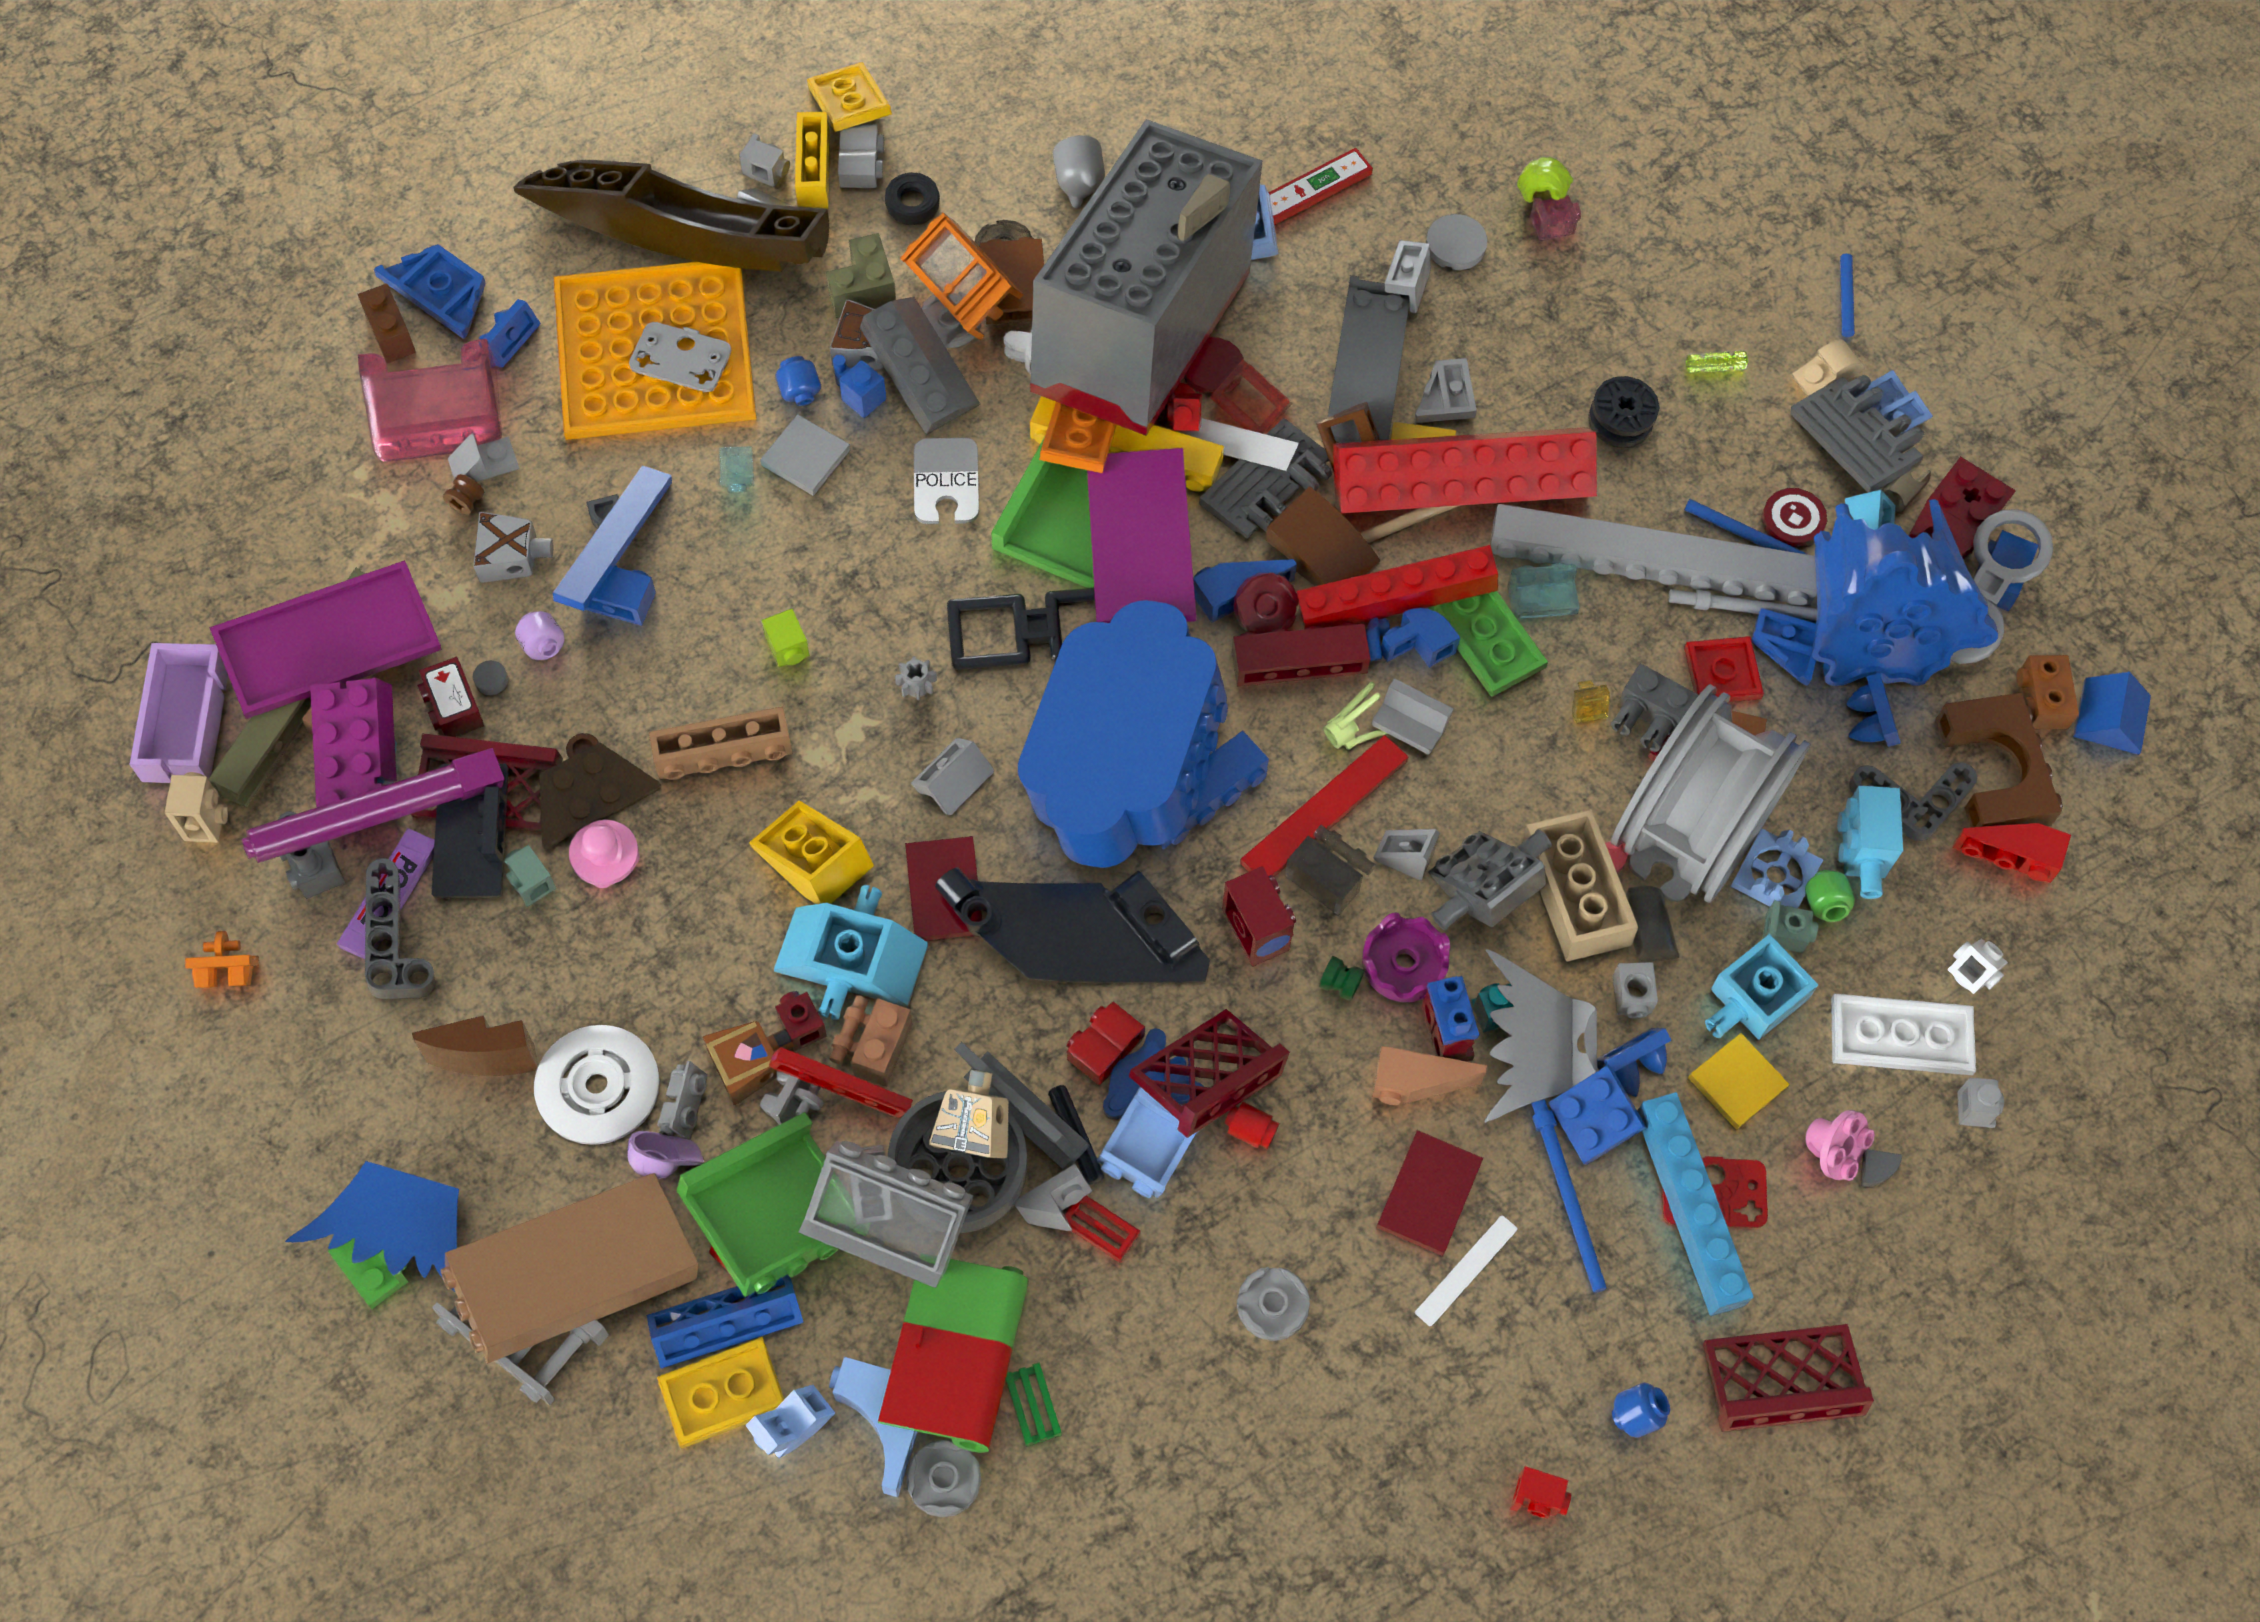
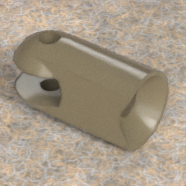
M1921 461L1911 466L1909 472L1890 482L1882 489L1885 495L1896 505L1895 512H1903L1930 481V470L1924 472L1916 480L1910 474L1919 466Z

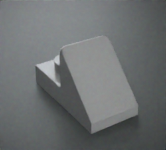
M472 433L448 458L454 479L458 474H462L478 482L519 469L509 437L477 445Z
M1074 1164L1019 1197L1015 1206L1028 1224L1072 1231L1062 1210L1078 1203L1084 1196L1093 1191L1077 1165Z

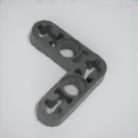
M1961 762L1955 763L1947 769L1920 801L1880 770L1869 765L1860 766L1856 769L1849 781V787L1854 794L1858 786H1863L1861 781L1869 778L1872 782L1867 786L1900 788L1902 832L1915 841H1924L1935 833L1970 793L1977 782V774L1972 766ZM1963 776L1965 780L1958 785L1955 791L1950 788L1957 777ZM1932 796H1944L1948 800L1949 807L1944 809L1936 807L1932 802ZM1927 812L1931 817L1925 826L1921 827V829L1915 826L1916 822L1920 821Z

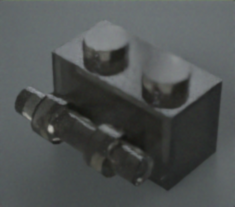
M1320 825L1313 836L1323 842V844L1321 845L1308 835L1287 859L1285 877L1339 916L1360 891L1363 875L1356 870L1359 869L1366 875H1370L1376 864L1366 858L1367 853L1360 848L1355 850L1342 840L1343 836L1337 831H1329ZM1335 851V852L1338 853L1340 856H1342L1344 859H1346L1347 862H1344L1343 860H1341L1339 857H1337V856H1336L1335 854H1333L1332 852Z

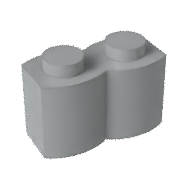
M859 124L840 130L838 162L840 187L877 188V178H883V160H878V153H884V134H878V125Z

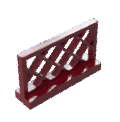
M422 733L420 747L423 750L418 775L428 772L430 760L445 761L446 764H451L450 762L455 759L493 748L498 763L507 764L509 769H512L517 778L508 783V792L522 782L531 794V796L516 807L507 798V804L511 810L506 813V828L541 832V815L539 823L525 821L519 812L534 801L541 807L540 800L538 799L540 798V789L534 793L525 780L535 772H544L562 762L563 757L556 748ZM516 769L526 771L520 775ZM436 808L434 810L424 809L410 815L416 818L436 820ZM516 815L519 820H511V818Z
M1225 1009L1132 1068L1129 1077L1179 1120L1177 1130L1186 1138H1189L1280 1077L1290 1051L1280 1043L1272 1048L1229 1010ZM1225 1023L1235 1032V1035L1217 1033V1027ZM1194 1042H1212V1050L1194 1048ZM1218 1043L1235 1045L1236 1054L1219 1052ZM1242 1046L1255 1048L1261 1054L1259 1056L1243 1055ZM1170 1057H1187L1188 1066L1170 1064ZM1194 1058L1212 1061L1213 1069L1194 1067ZM1219 1062L1237 1064V1070L1234 1072L1219 1070ZM1148 1071L1164 1073V1081L1151 1080L1145 1073ZM1170 1074L1189 1076V1085L1170 1082ZM1195 1077L1213 1079V1086H1195ZM1171 1093L1189 1095V1102L1181 1106L1171 1097Z
M1848 1324L1704 1340L1703 1347L1720 1411L1718 1421L1721 1432L1865 1416L1874 1402L1870 1387L1865 1386ZM1826 1337H1841L1844 1350L1839 1357L1820 1345ZM1800 1341L1811 1349L1803 1361L1785 1350L1789 1342ZM1764 1345L1775 1353L1767 1365L1749 1354L1753 1346ZM1728 1349L1739 1356L1733 1367L1729 1369L1717 1360L1715 1350ZM1815 1352L1834 1364L1826 1376L1807 1364ZM1779 1356L1798 1368L1790 1380L1771 1368ZM1845 1356L1847 1358L1848 1363L1843 1360ZM1743 1360L1762 1372L1754 1384L1735 1373ZM1837 1367L1852 1376L1853 1387L1842 1388L1830 1380ZM1802 1371L1821 1383L1816 1391L1806 1392L1794 1384ZM1721 1373L1726 1376V1377L1723 1379V1381H1722ZM1766 1375L1784 1387L1780 1395L1770 1396L1758 1388ZM1730 1379L1748 1391L1743 1399L1727 1401L1724 1387Z

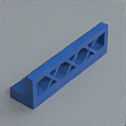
M787 1274L776 1280V1284L771 1289L785 1285V1287L772 1292L766 1291L762 1294L754 1292L744 1297L739 1287L736 1286L646 1315L651 1341L660 1368L662 1369L804 1323L791 1277ZM746 1298L744 1301L733 1303L735 1300ZM709 1309L707 1313L697 1315L699 1312ZM674 1321L672 1324L660 1328L657 1327L658 1325Z

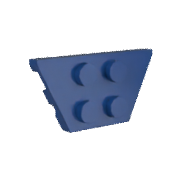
M439 244L426 248L420 253H412L401 257L402 263L385 269L383 265L374 268L377 278L387 283L391 288L461 338L465 339L467 337L486 285L483 275Z

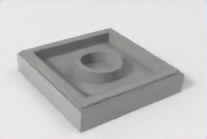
M797 414L760 459L761 466L814 496L849 453L850 444Z

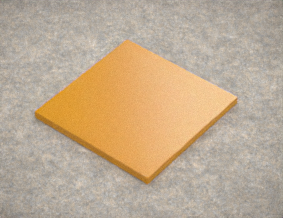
M688 262L553 276L565 440L757 420L742 268L702 262ZM651 322H658L680 329L687 327L698 330L701 335L728 342L732 350L716 388L711 392H703L633 372L630 369L629 361L645 326ZM683 338L678 342L677 347L680 350L688 351L695 346V341L691 338ZM650 355L637 359L642 368H645L647 364H655V362L650 360ZM705 371L703 375H695V377L699 378V384L713 380L709 376L708 371Z

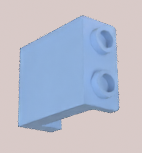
M1139 1087L1097 1161L1102 1164L1101 1170L1107 1175L1118 1180L1122 1176L1133 1183L1132 1189L1146 1198H1151L1153 1195L1158 1198L1164 1192L1167 1182L1198 1132L1186 1138L1177 1130L1179 1120L1144 1089Z

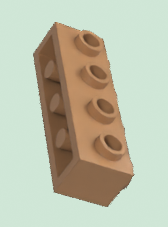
M783 706L649 732L653 761L659 779L675 780L682 778L685 774L696 772L711 773L722 767L732 765L743 767L753 761L763 759L778 760L785 755L793 754Z

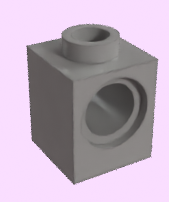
M1653 962L1618 963L1612 976L1617 1015H1628L1629 1018L1636 1019L1652 1014L1658 1002ZM1634 987L1639 989L1643 996L1637 997L1632 995L1628 988Z

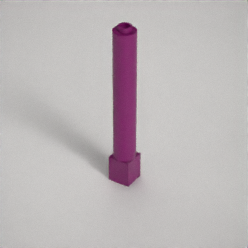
M490 748L455 759L451 765L246 830L247 837L241 840L248 859L255 857L257 863H261L461 798L463 801L484 794L485 787L502 788L505 779L494 750Z

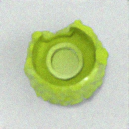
M1541 157L1538 160L1531 161L1523 169L1518 178L1517 187L1525 201L1529 203L1534 201L1533 194L1536 191L1544 192L1548 190L1554 200H1560L1566 197L1570 184L1573 183V178L1560 161L1552 157Z

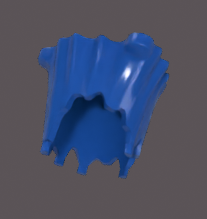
M1929 500L1933 523L1932 538L1925 532H1922L1916 538H1910L1901 526L1892 523L1883 524L1879 529L1873 530L1868 527L1864 519L1854 520L1850 515L1848 505L1844 503L1835 507L1837 519L1833 527L1832 537L1830 532L1820 531L1819 534L1814 536L1817 621L1812 657L1816 661L1824 662L1823 674L1827 684L1842 686L1880 672L1883 683L1906 682L1912 686H1920L1925 684L1934 673L1948 667L1951 656L1956 651L1965 648L1987 647L1998 639L1996 623L1987 614V601L1967 570L1938 500Z

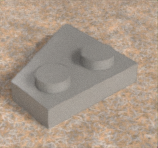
M1467 358L1436 360L1430 379L1423 392L1420 405L1416 410L1415 423L1475 418L1477 410Z

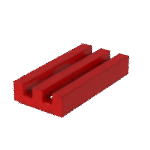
M1087 1195L1078 1203L1071 1205L1064 1214L1073 1233L1119 1263L1122 1262L1124 1255L1130 1250L1135 1239L1137 1240L1141 1232ZM1081 1204L1128 1234L1127 1238L1124 1239L1078 1208ZM1075 1216L1119 1245V1250L1071 1218Z

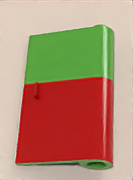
M921 1253L920 1259L935 1265L938 1256ZM950 1259L945 1275L936 1288L914 1280L878 1419L879 1424L951 1438L954 1445L971 1452L984 1453L989 1451L1029 1283L1028 1278L1023 1275L1024 1272L1021 1269L1012 1266H1004L1002 1269Z

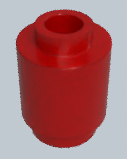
M1243 1101L1239 1107L1235 1106L1230 1109L1224 1122L1225 1125L1229 1126L1227 1134L1256 1148L1262 1146L1266 1149L1269 1148L1280 1123L1272 1120V1115Z

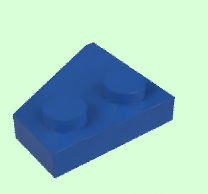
M1761 608L1753 631L1752 643L1803 685L1808 686L1810 684L1816 660L1812 657L1816 623Z

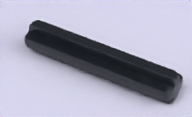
M1065 1085L1056 1086L1048 1092L1056 1114L1090 1145L1077 1159L1080 1170L1089 1185L1100 1182L1104 1179V1173L1097 1161L1096 1154L1068 1089Z

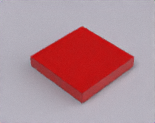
M1751 636L1686 642L1684 650L1693 691L1696 694L1700 695L1711 684L1717 688L1715 694L1717 697L1723 692L1730 695L1729 702L1762 699L1764 692Z

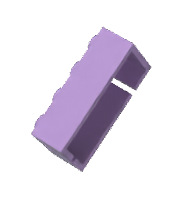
M151 643L129 764L141 782L170 783L172 775H185L188 772L200 773L207 776L208 779L211 776L225 697L221 690H226L228 679L226 668L216 644Z

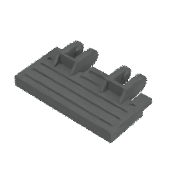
M1867 375L1859 376V378H1855L1850 382L1842 377L1791 406V415L1867 492L1877 491L1909 472L1911 466L1923 460V455L1913 446L1922 440L1924 431L1919 427H1915L1895 438L1901 432L1907 430L1912 422L1911 419L1905 414L1889 422L1873 407L1874 404L1879 403L1884 395L1883 391L1878 387L1872 388L1860 395L1861 392H1864L1871 385V379Z
M1285 418L1266 435L1299 443L1286 471L1240 459L1199 499V504L1232 531L1241 533L1247 539L1257 530V527L1250 520L1261 529H1264V531H1267V526L1274 519L1271 516L1269 517L1262 508L1264 507L1274 516L1278 517L1287 508L1284 503L1299 490V486L1296 483L1305 489L1310 486L1316 491L1319 488L1318 481L1304 469L1305 467L1319 476V478H1322V480H1328L1332 476L1331 468L1326 464L1329 461L1326 450Z

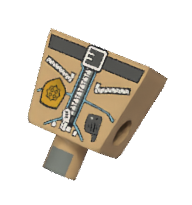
M971 1070L967 1090L948 1089L946 1091L929 1145L989 1158H1007L1009 1102L1007 1098L989 1095L992 1073Z

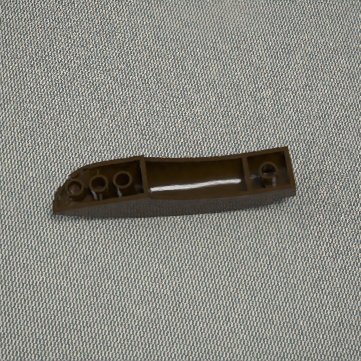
M603 160L568 161L558 163L557 167L548 169L544 173L541 169L533 172L513 187L514 192L525 199L603 235L665 255L719 266L782 272L789 262L804 264L809 263L812 257L822 258L829 239L828 210L825 208L770 205L724 196L652 170L651 164Z

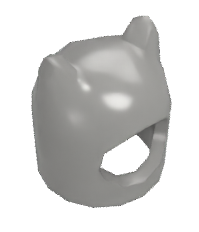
M1081 135L1068 137L1060 141L1052 152L1058 184L1064 193L1068 195L1070 203L1074 208H1079L1084 198L1095 193L1105 178L1100 142L1093 137Z

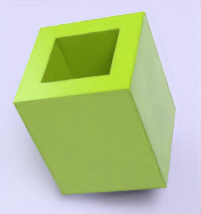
M792 608L761 620L764 636L779 668L785 665L798 664L804 658L810 656L807 639Z

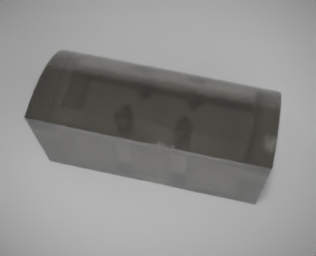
M1653 886L1628 888L1626 897L1638 925L1633 941L1638 963L1679 958V951L1663 891Z

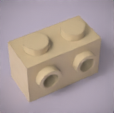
M188 772L185 775L171 776L164 813L184 841L218 843L221 826L227 822L228 818L227 805L224 804L218 795V791L214 789L207 776L200 773Z

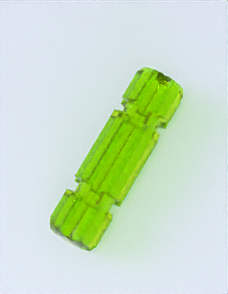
M1733 351L1732 355H1730V352L1704 353L1702 357L1701 354L1687 355L1685 365L1689 373L1701 372V369L1704 372L1730 370V367H1733V370H1739L1747 367L1748 356L1746 351Z

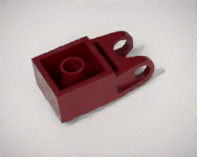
M1960 456L1926 501L1908 536L1916 538L1919 534L1925 532L1932 538L1933 523L1929 500L1936 499L1939 501L1961 556L1965 560L1974 552L1973 540L1979 525L1988 516L2005 510L2016 490Z

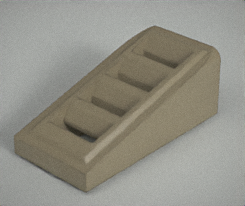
M1210 174L1204 177L1179 214L1178 239L1185 241L1227 207L1230 194V183Z

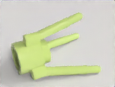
M1370 682L1323 727L1326 737L1337 749L1344 745L1347 750H1350L1357 744L1388 734L1378 729L1355 737V733L1359 729L1354 719L1379 700L1380 694H1374L1354 711L1352 710L1375 687L1374 682Z

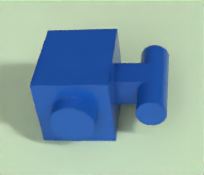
M836 355L833 358L835 381L840 386L842 401L861 417L866 418L886 400L884 378L863 360L858 362L853 368H850L846 365L843 355Z

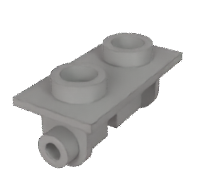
M687 1061L686 1065H677L676 1070L671 1072L666 1096L676 1098V1102H664L657 1124L660 1127V1134L673 1136L675 1132L684 1139H691L693 1128L697 1123V1113L702 1094L706 1090L708 1075L691 1061Z

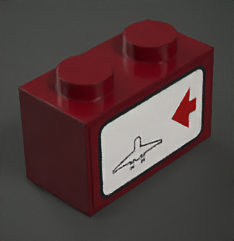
M457 656L419 670L423 683L417 686L424 703L431 701L434 710L428 712L435 731L442 729L444 736L457 737L485 726Z

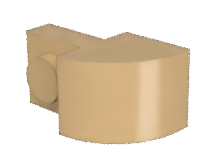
M1837 340L1818 349V356L1793 372L1792 376L1805 394L1809 396L1842 377L1847 381L1864 370L1865 366L1844 340Z

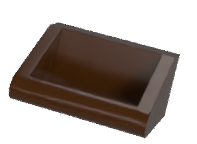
M1367 402L1355 405L1316 423L1333 472V444L1336 443L1331 426L1354 419L1362 442L1380 441Z

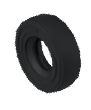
M908 172L898 175L890 181L886 188L885 205L887 210L896 221L903 224L918 225L925 223L934 217L939 208L940 194L936 183L930 177L921 173ZM917 191L924 196V200L917 206H907L901 202V197L906 192Z

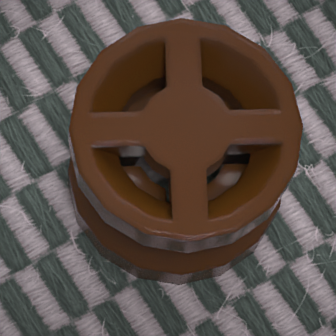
M458 474L453 481L454 486L452 489L445 491L443 499L457 512L470 515L474 509V502L480 500L485 492L475 480L466 475Z

